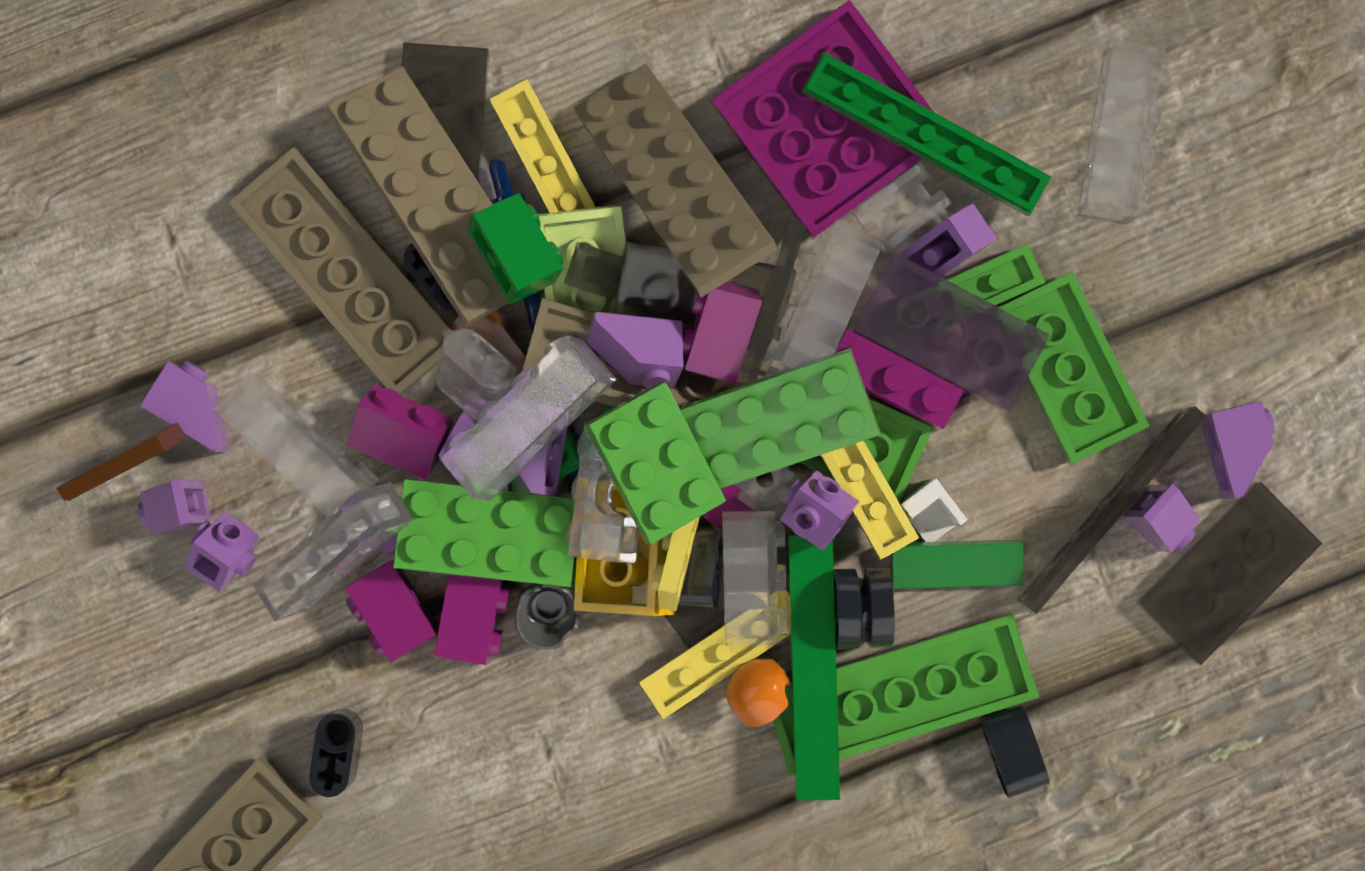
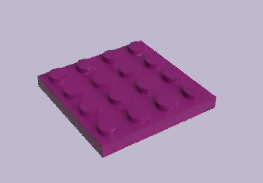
M850 0L712 100L713 107L812 240L923 160L802 93L823 52L933 111Z

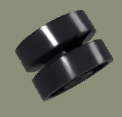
M889 567L866 568L863 575V587H860L859 577L855 568L833 569L836 649L859 648L862 641V630H865L866 641L870 648L892 647L895 632L893 585Z

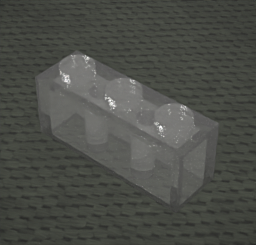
M776 511L722 512L725 645L779 644V635H787V609H778V591H786V565H777L776 547H785V523L776 521Z

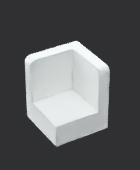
M937 478L930 479L899 503L911 525L924 542H935L956 525L961 526L967 521L965 515Z

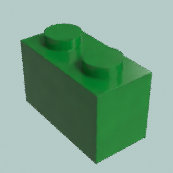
M520 193L474 213L466 230L509 305L554 284L563 270V260L559 249L552 241H547L540 229L541 222L536 210L531 204L526 205Z

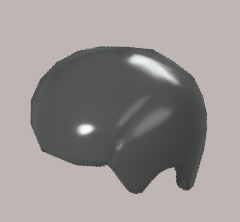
M531 584L519 595L515 604V629L524 643L538 650L557 649L562 647L565 640L577 630L580 621V611H574L575 594L571 587Z

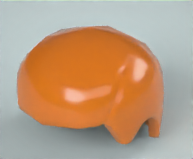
M753 659L740 666L730 678L726 690L727 702L733 713L746 727H760L773 721L787 708L788 700L785 695V685L790 686L791 681L786 671L774 659Z

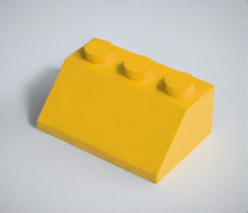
M581 480L574 611L645 616L675 615V611L659 608L658 591L652 590L656 565H664L667 551L662 550L663 538L652 545L645 544L613 481Z

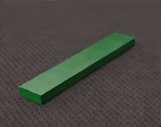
M825 52L821 55L802 90V93L1028 217L1032 214L1052 177Z
M798 535L788 536L796 801L840 800L833 540L822 551L805 538Z

